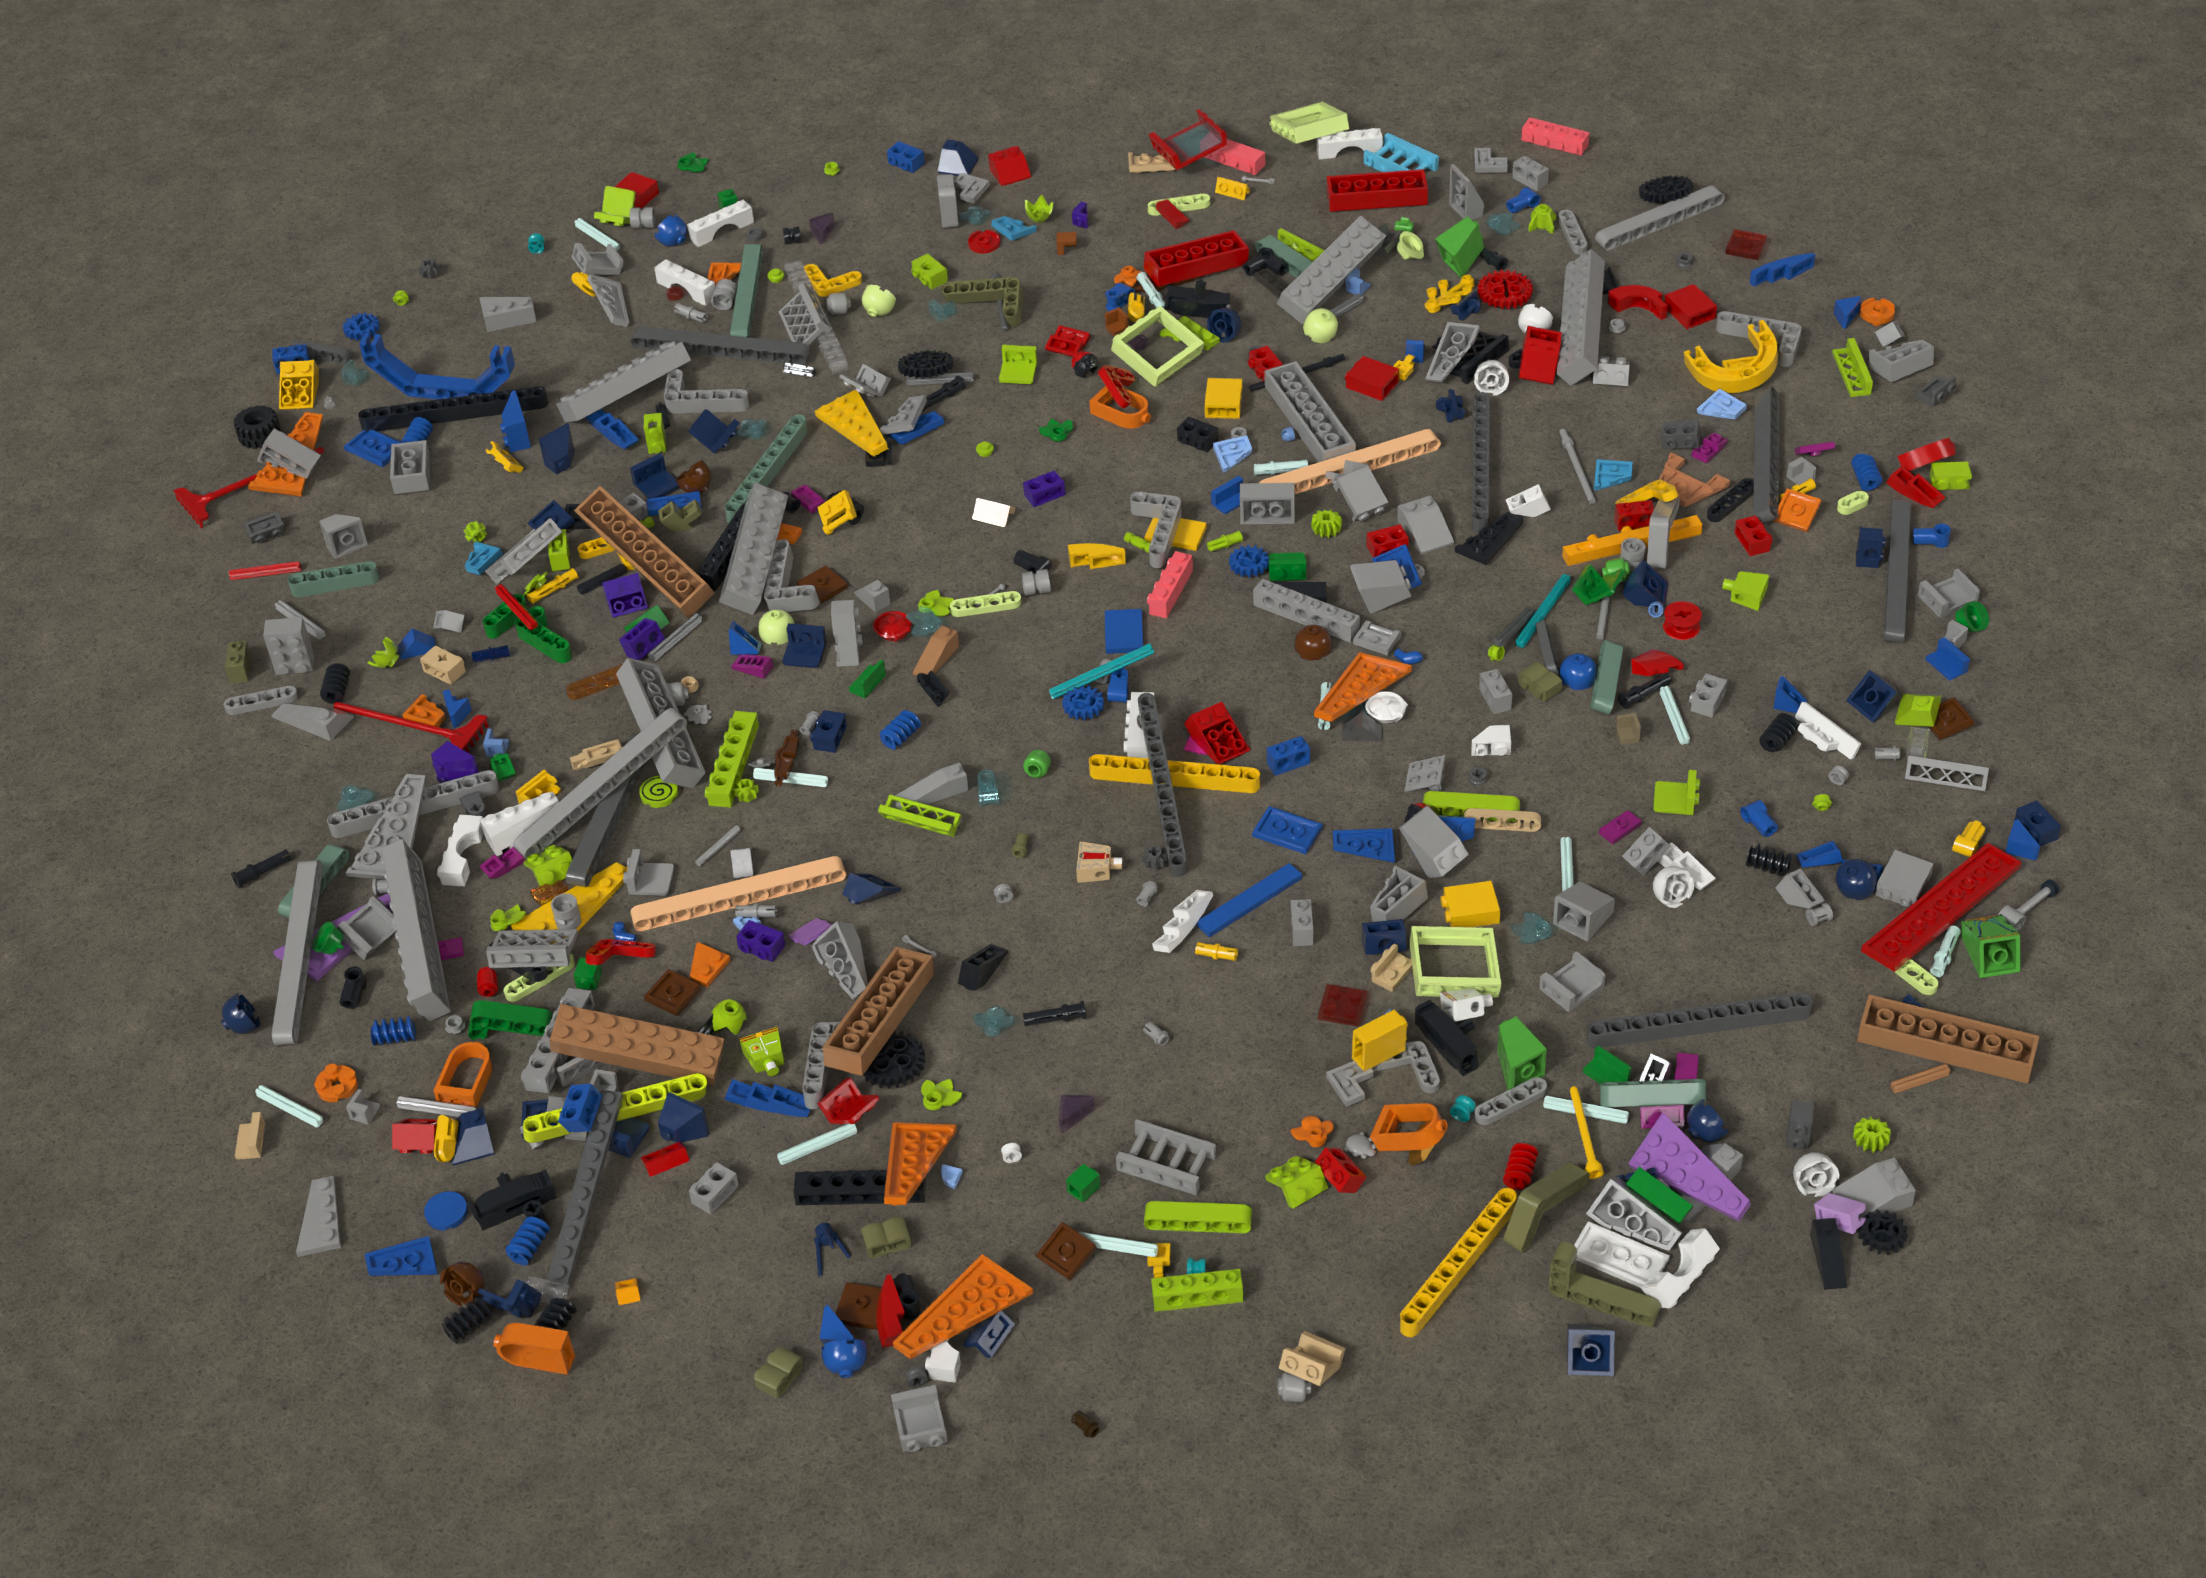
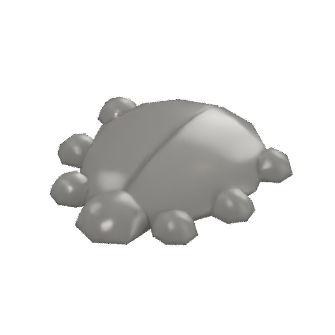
M693 705L687 709L684 716H688L689 722L695 721V725L699 723L706 725L708 720L712 718L709 716L712 711L707 709V705Z
M758 758L756 759L757 761H752L747 765L754 768H763L774 764L775 759Z
M1361 1132L1347 1139L1344 1150L1353 1153L1354 1157L1361 1155V1158L1365 1159L1367 1155L1370 1157L1375 1155L1376 1151L1374 1149L1376 1146L1371 1143L1373 1142L1371 1138H1367L1365 1133Z

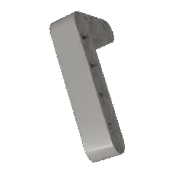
M953 174L937 175L942 229L959 227Z
M1727 311L1718 313L1717 332L1748 338V325L1753 324L1755 326L1753 329L1758 333L1759 321L1764 320L1774 334L1777 343L1780 344L1778 364L1783 367L1793 364L1801 337L1802 327L1799 324Z
M674 369L667 374L664 400L666 410L669 413H702L705 409L710 412L746 411L750 407L748 393L744 389L684 391L683 372L679 369Z
M1134 492L1130 495L1131 513L1136 516L1159 518L1149 547V560L1153 568H1161L1167 562L1182 516L1181 499L1172 495Z
M1679 497L1668 502H1663L1659 499L1651 515L1647 563L1652 568L1666 569L1669 532L1678 514Z
M786 539L776 541L764 592L769 611L779 609L786 612L815 609L819 606L820 600L814 586L788 587L794 555Z
M819 1022L812 1027L802 1087L804 1103L809 1109L820 1108L817 1103L824 1098L829 1067L824 1066L823 1045L840 1022Z

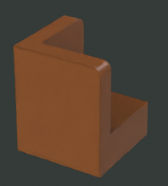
M1076 231L1056 233L1058 255H1064V247L1077 246Z
M1119 307L1106 312V329L1114 337L1117 334L1120 335L1129 326L1128 315Z

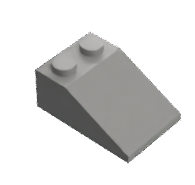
M1451 164L1449 205L1463 219L1467 216L1471 220L1483 216L1484 203L1471 181L1454 164Z
M1431 495L1398 505L1397 521L1421 554L1454 544L1439 506Z
M1425 806L1399 827L1428 878L1442 877L1469 855L1459 837L1428 806Z
M1895 1157L1873 1164L1832 1190L1835 1195L1865 1203L1866 1209L1863 1213L1859 1214L1858 1220L1861 1217L1867 1218L1868 1212L1875 1215L1876 1210H1879L1881 1214L1888 1210L1889 1213L1913 1206L1916 1191Z

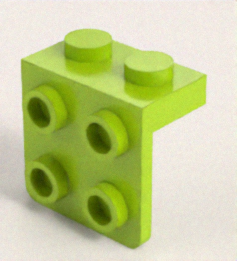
M606 186L602 211L595 212L594 218L600 219L602 223L614 222V225L617 226L629 224L630 208H634L635 192Z
M1002 345L1003 363L999 382L1032 384L1038 363L1036 346Z
M1697 770L1688 771L1687 783L1655 782L1653 810L1660 813L1693 815L1694 805L1699 803V793H1695L1696 790H1699L1700 779L1696 778Z
M551 845L540 854L535 853L528 856L527 860L523 863L525 867L533 871L539 887L544 889L566 878L567 870L572 862L569 851L560 846Z
M1299 1156L1290 1158L1287 1163L1271 1169L1270 1173L1265 1175L1266 1181L1282 1188L1287 1204L1292 1209L1328 1189L1321 1167Z

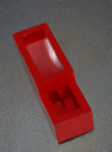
M1903 466L1892 473L1886 482L1900 494L1927 507L1934 508L1945 499V496L1919 473L1913 476Z
M891 1274L886 1275L876 1309L878 1336L882 1348L893 1346V1342L903 1333L900 1322L905 1311Z

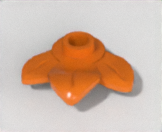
M1125 266L1121 269V273L1114 277L1115 284L1124 282L1133 287L1137 282V275L1141 271H1137L1132 266Z
M1306 1116L1302 1119V1126L1291 1129V1134L1297 1140L1307 1141L1312 1147H1321L1326 1143L1327 1135L1333 1131L1334 1126L1330 1120L1321 1122L1316 1116Z

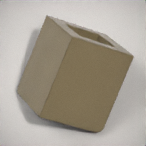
M1636 713L1618 715L1616 734L1620 745L1639 742L1641 726Z

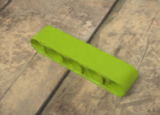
M1428 791L1423 796L1425 806H1430L1436 815L1464 817V812L1470 808L1520 811V800L1514 796ZM1489 817L1487 820L1497 821V818ZM1510 818L1507 821L1516 822L1517 820L1514 818Z
M1151 1201L1146 1204L1144 1226L1149 1230L1248 1233L1251 1230L1252 1209L1243 1204Z

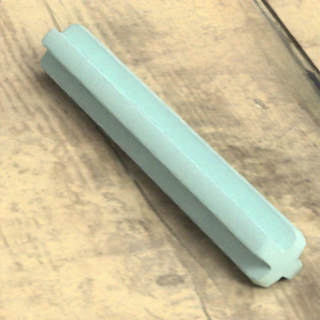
M581 218L575 220L577 228L607 247L608 244H612L616 251L620 249L619 243Z
M1662 686L1660 688V695L1679 743L1681 745L1688 744L1690 736L1669 686Z
M754 769L753 775L755 779L776 780L773 769ZM790 772L788 779L783 780V782L827 787L828 777Z
M1562 837L1560 842L1562 891L1574 885L1572 839L1570 837Z
M260 1085L255 1091L256 1095L261 1099L314 1127H320L324 1122L321 1115L264 1085Z
M1550 1096L1545 1097L1544 1108L1575 1114L1571 1100ZM1582 1103L1584 1114L1587 1117L1626 1124L1628 1121L1629 1113L1627 1111Z
M843 1125L777 1154L778 1161L781 1165H784L857 1133L856 1125Z
M1078 1232L1093 1242L1097 1248L1156 1257L1158 1253L1157 1244Z

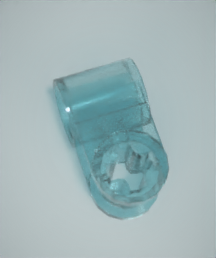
M989 769L981 770L977 775L980 807L983 804L990 803L998 805L999 798L995 774Z

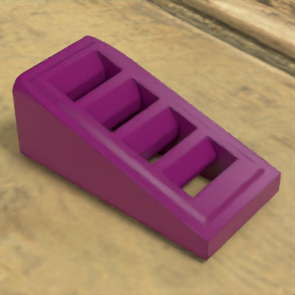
M740 654L732 664L731 669L764 679L773 667L772 658Z

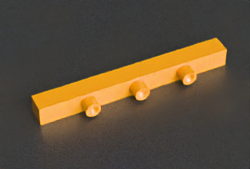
M1694 515L1674 520L1669 532V542L1701 535L1702 523L1698 516ZM1630 526L1622 528L1621 533L1598 538L1596 534H1591L1588 536L1587 541L1563 546L1562 557L1567 566L1621 554V544L1628 538L1642 540L1646 548L1648 547L1649 526L1632 530Z

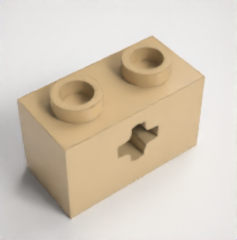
M434 646L420 658L424 672L450 685L466 672L464 661L460 656H455L437 646Z

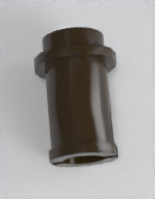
M1081 1410L1076 1411L1071 1417V1422L1084 1432L1085 1437L1094 1438L1099 1433L1100 1427L1098 1422L1090 1420Z

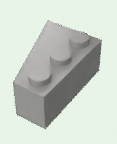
M1924 340L1903 343L1898 348L1887 346L1885 350L1877 352L1875 349L1869 350V368L1890 382L1933 365L1934 346Z

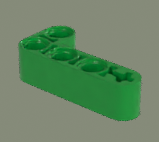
M534 606L528 610L530 615L537 621L538 627L534 628V630H529L519 618L515 620L517 634L521 640L558 663H567L572 659L569 642L546 628L548 623L543 607Z
M479 1000L472 1005L468 1036L472 1040H476V1038L484 1040L488 1029L543 1036L546 1026L549 1025L553 1018V1013L543 1008Z

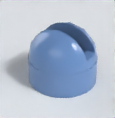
M1292 427L1282 430L1281 436L1284 441L1290 442L1295 440Z
M1658 601L1652 602L1648 608L1649 614L1655 618L1660 617L1664 611L1663 604ZM1655 605L1658 606V612H1655Z

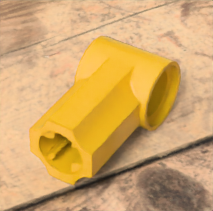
M1976 820L1969 822L1962 835L1959 834L1956 837L1952 851L1969 858L1975 854L1978 843L1985 833V827L1982 823Z

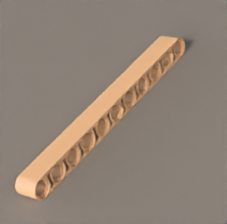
M1425 429L1276 475L1259 483H1294V494H1298L1330 484L1332 480L1325 478L1326 472L1342 474L1345 460L1367 464L1372 471L1439 449L1441 442L1431 429Z
M832 856L634 906L630 914L635 930L645 931L736 908V905H748L840 882L846 878V872L841 858Z

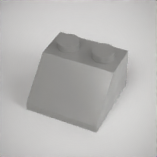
M335 514L319 521L326 546L335 559L368 545L359 517Z

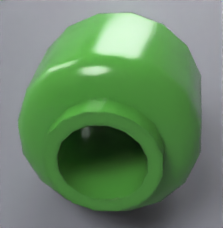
M1623 558L1606 561L1605 567L1602 568L1603 577L1623 569L1624 574L1622 575L1621 582L1626 581L1628 576L1631 575L1628 561H1625Z
M1033 750L1024 761V771L1030 777L1041 778L1050 768L1051 759L1046 752Z

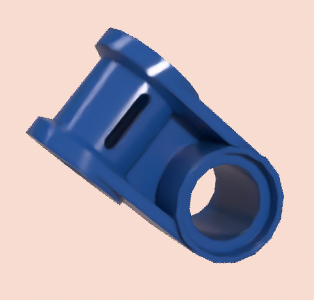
M1117 283L1105 293L1107 298L1106 309L1111 311L1118 307L1122 308L1128 303L1130 293H1134L1135 296V290L1123 283Z
M1122 668L1111 673L1107 693L1108 702L1127 703L1129 684L1127 682L1128 671Z

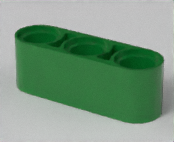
M514 594L513 596L527 610L524 596ZM505 602L490 612L482 621L488 638H498L512 627L518 618Z

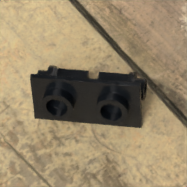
M931 670L928 674L919 673L917 675L918 683H920L936 706L940 707L949 695L948 690Z

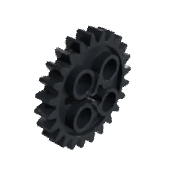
M1671 175L1663 176L1662 178L1656 177L1655 180L1650 179V181H1645V184L1639 186V196L1641 199H1644V201L1648 200V202L1654 201V203L1658 201L1660 203L1669 202L1670 200L1676 201L1677 198L1687 197V194H1691L1693 191L1691 179H1688V177L1684 178V176L1678 177V175L1674 177Z
M936 350L920 351V353L914 352V354L903 356L898 361V371L900 374H904V376L909 375V378L913 376L915 378L937 377V374L943 375L944 372H949L948 370H952L953 357L951 354H947V352L942 353V351L936 352Z
M894 1031L863 1074L865 1081L871 1080L873 1086L879 1083V1088L887 1084L888 1089L893 1084H895L896 1088H899V1083H903L906 1086V1080L914 1082V1075L920 1076L919 1070H924L923 1064L926 1063L925 1050L922 1047V1043H918L917 1037L912 1039L910 1033L904 1036L903 1031L899 1035Z

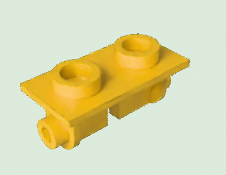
M1217 177L1215 193L1245 200L1246 194L1250 192L1247 184Z

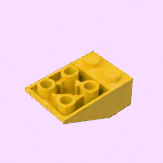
M314 360L280 362L279 410L314 407L319 384V367Z

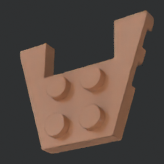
M1672 452L1669 454L1663 473L1659 477V480H1663L1676 487L1679 505L1683 507L1696 503L1730 486V480L1718 474L1707 483H1703L1678 471L1684 465L1685 459Z

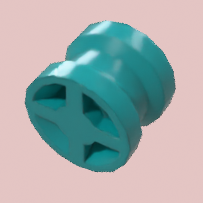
M538 233L531 234L528 239V250L533 254L542 253L545 243L543 235Z
M1460 1095L1456 1098L1455 1105L1450 1108V1114L1458 1121L1467 1122L1471 1117L1470 1113H1473L1476 1104L1470 1097Z
M1188 1257L1187 1274L1206 1272V1258L1194 1260Z

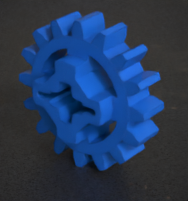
M367 312L364 314L358 313V316L351 315V319L347 318V322H343L344 334L350 340L355 338L358 341L362 339L365 333H370L369 338L371 339V335H375L376 332L380 331L379 320L377 316L373 317L372 313L367 315Z
M1247 545L1246 548L1240 546V550L1234 549V553H1230L1229 566L1231 571H1235V575L1241 573V577L1248 575V578H1250L1254 574L1257 577L1258 573L1263 574L1264 570L1268 569L1269 557H1267V552H1263V548L1257 549L1256 545L1253 548H1250V545Z
M1081 685L1080 689L1073 687V691L1068 690L1067 695L1063 696L1064 713H1069L1070 718L1075 716L1076 720L1083 718V721H1086V717L1093 719V715L1098 716L1099 711H1103L1104 699L1102 693L1097 692V688L1091 690V686L1084 688Z

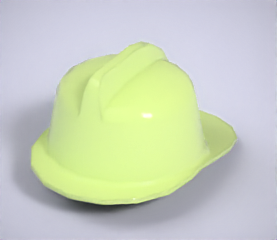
M1411 232L1401 233L1397 250L1403 259H1422L1424 252L1421 240Z

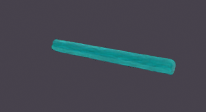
M1562 574L1515 640L1517 647H1525L1537 630L1536 623L1544 620L1571 582L1569 574Z
M1147 644L1049 689V693L1053 699L1067 694L1068 690L1073 691V687L1078 689L1081 685H1087L1154 654V649L1151 644Z

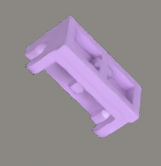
M1828 1193L1814 1204L1817 1219L1835 1218L1838 1230L1854 1234L1855 1230L1862 1226L1866 1220L1863 1217L1858 1220L1859 1214L1863 1213L1866 1209L1865 1203Z

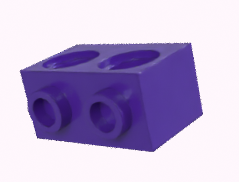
M1055 470L1023 482L1024 496L1033 507L1065 495L1064 481Z
M644 618L622 636L619 641L627 657L640 660L665 638L656 621Z
M748 920L736 936L738 948L742 952L751 953L762 960H769L771 962L776 959L786 946L783 932Z

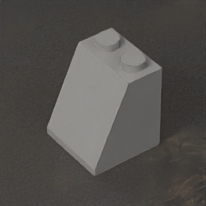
M1396 560L1353 564L1350 566L1358 590L1370 614L1411 597L1409 589L1412 587L1408 578L1404 579L1407 576L1403 566L1399 567Z
M1578 882L1555 897L1553 924L1588 942L1614 912L1615 898L1594 889L1590 885Z

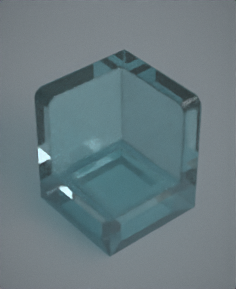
M935 299L929 301L930 315L937 321L942 322L956 315L954 301L941 305Z
M352 359L341 370L344 384L358 387L368 375L365 371L357 370Z

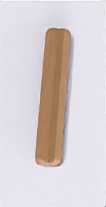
M1942 1064L1891 1081L1890 1088L1893 1093H1899L1949 1076L1950 1068L1947 1064Z

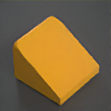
M637 1278L615 1283L619 1305L640 1301Z

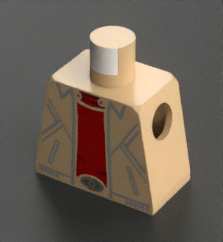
M1087 842L1079 843L1076 869L1077 882L1109 880L1111 869L1122 870L1123 858L1112 857L1110 846Z

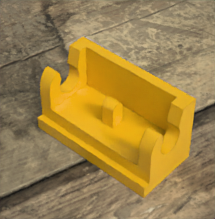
M546 770L541 771L516 791L518 803L521 804L525 800H531L552 791L555 796L561 792V788L555 785L558 781L548 774Z

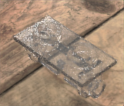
M528 1276L527 1280H523V1282L542 1293L540 1302L548 1304L554 1297L566 1299L570 1285Z

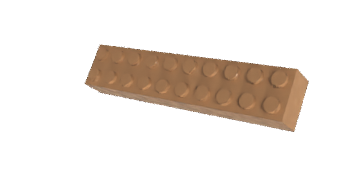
M601 486L574 510L592 530L688 619L715 594L701 577Z

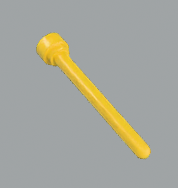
M1573 1086L1570 1088V1094L1588 1161L1585 1171L1590 1174L1589 1179L1600 1178L1604 1175L1603 1167L1596 1160L1577 1087Z

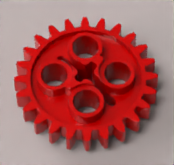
M1500 269L1499 273L1494 270L1493 274L1488 273L1487 276H1483V279L1479 280L1478 295H1480L1479 299H1483V303L1488 302V306L1494 305L1495 309L1498 306H1501L1502 310L1504 307H1507L1509 310L1510 306L1516 309L1517 305L1523 306V303H1528V299H1531L1533 284L1530 279H1527V276H1522V273L1516 274L1515 270L1512 273L1509 269L1506 272Z

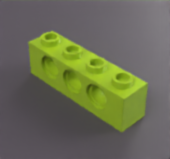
M1240 1269L1151 1278L1154 1312L1243 1302Z

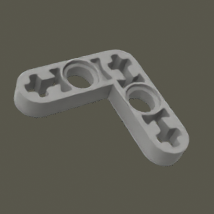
M1421 1041L1406 1043L1405 1051L1399 1053L1402 1055L1400 1059L1390 1058L1372 1067V1070L1380 1071L1411 1063L1419 1085L1424 1092L1434 1093L1440 1086V1079L1426 1045ZM1417 1049V1051L1420 1052V1057H1419V1058H1418L1417 1052H1416V1051H1413V1050ZM1425 1064L1429 1068L1427 1070H1420L1418 1066ZM1428 1076H1429L1430 1082L1433 1083V1085H1430V1084L1427 1082V1077H1428Z

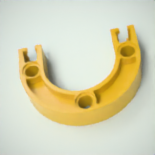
M1760 320L1758 333L1753 329L1755 328L1753 324L1747 326L1748 338L1758 351L1757 356L1750 363L1738 368L1719 367L1708 359L1700 346L1695 347L1696 357L1694 359L1689 355L1691 354L1690 350L1684 351V362L1694 378L1706 388L1713 391L1721 389L1726 393L1744 392L1763 384L1774 373L1778 363L1777 341L1765 321Z

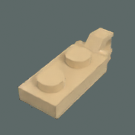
M619 739L582 749V753L570 757L573 770H578L605 763L622 748Z

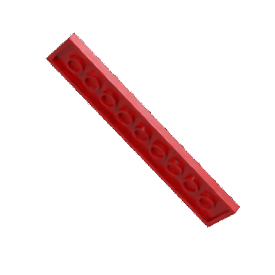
M1987 843L1864 943L1861 947V952L1895 972L2020 869L2021 861Z

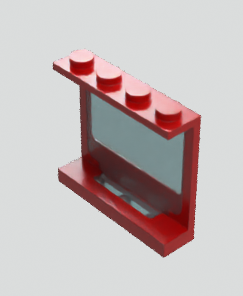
M1199 109L1196 110L1199 122L1164 140L1155 132L1148 134L1153 148L1176 171L1228 145L1226 142V132L1223 129L1221 130L1218 124H1215L1211 118H1208L1206 113Z

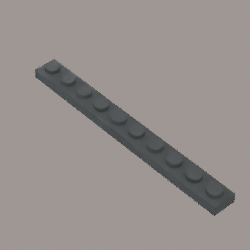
M601 1090L602 1098L588 1134L546 1284L550 1287L566 1289L570 1287L623 1100L622 1092Z

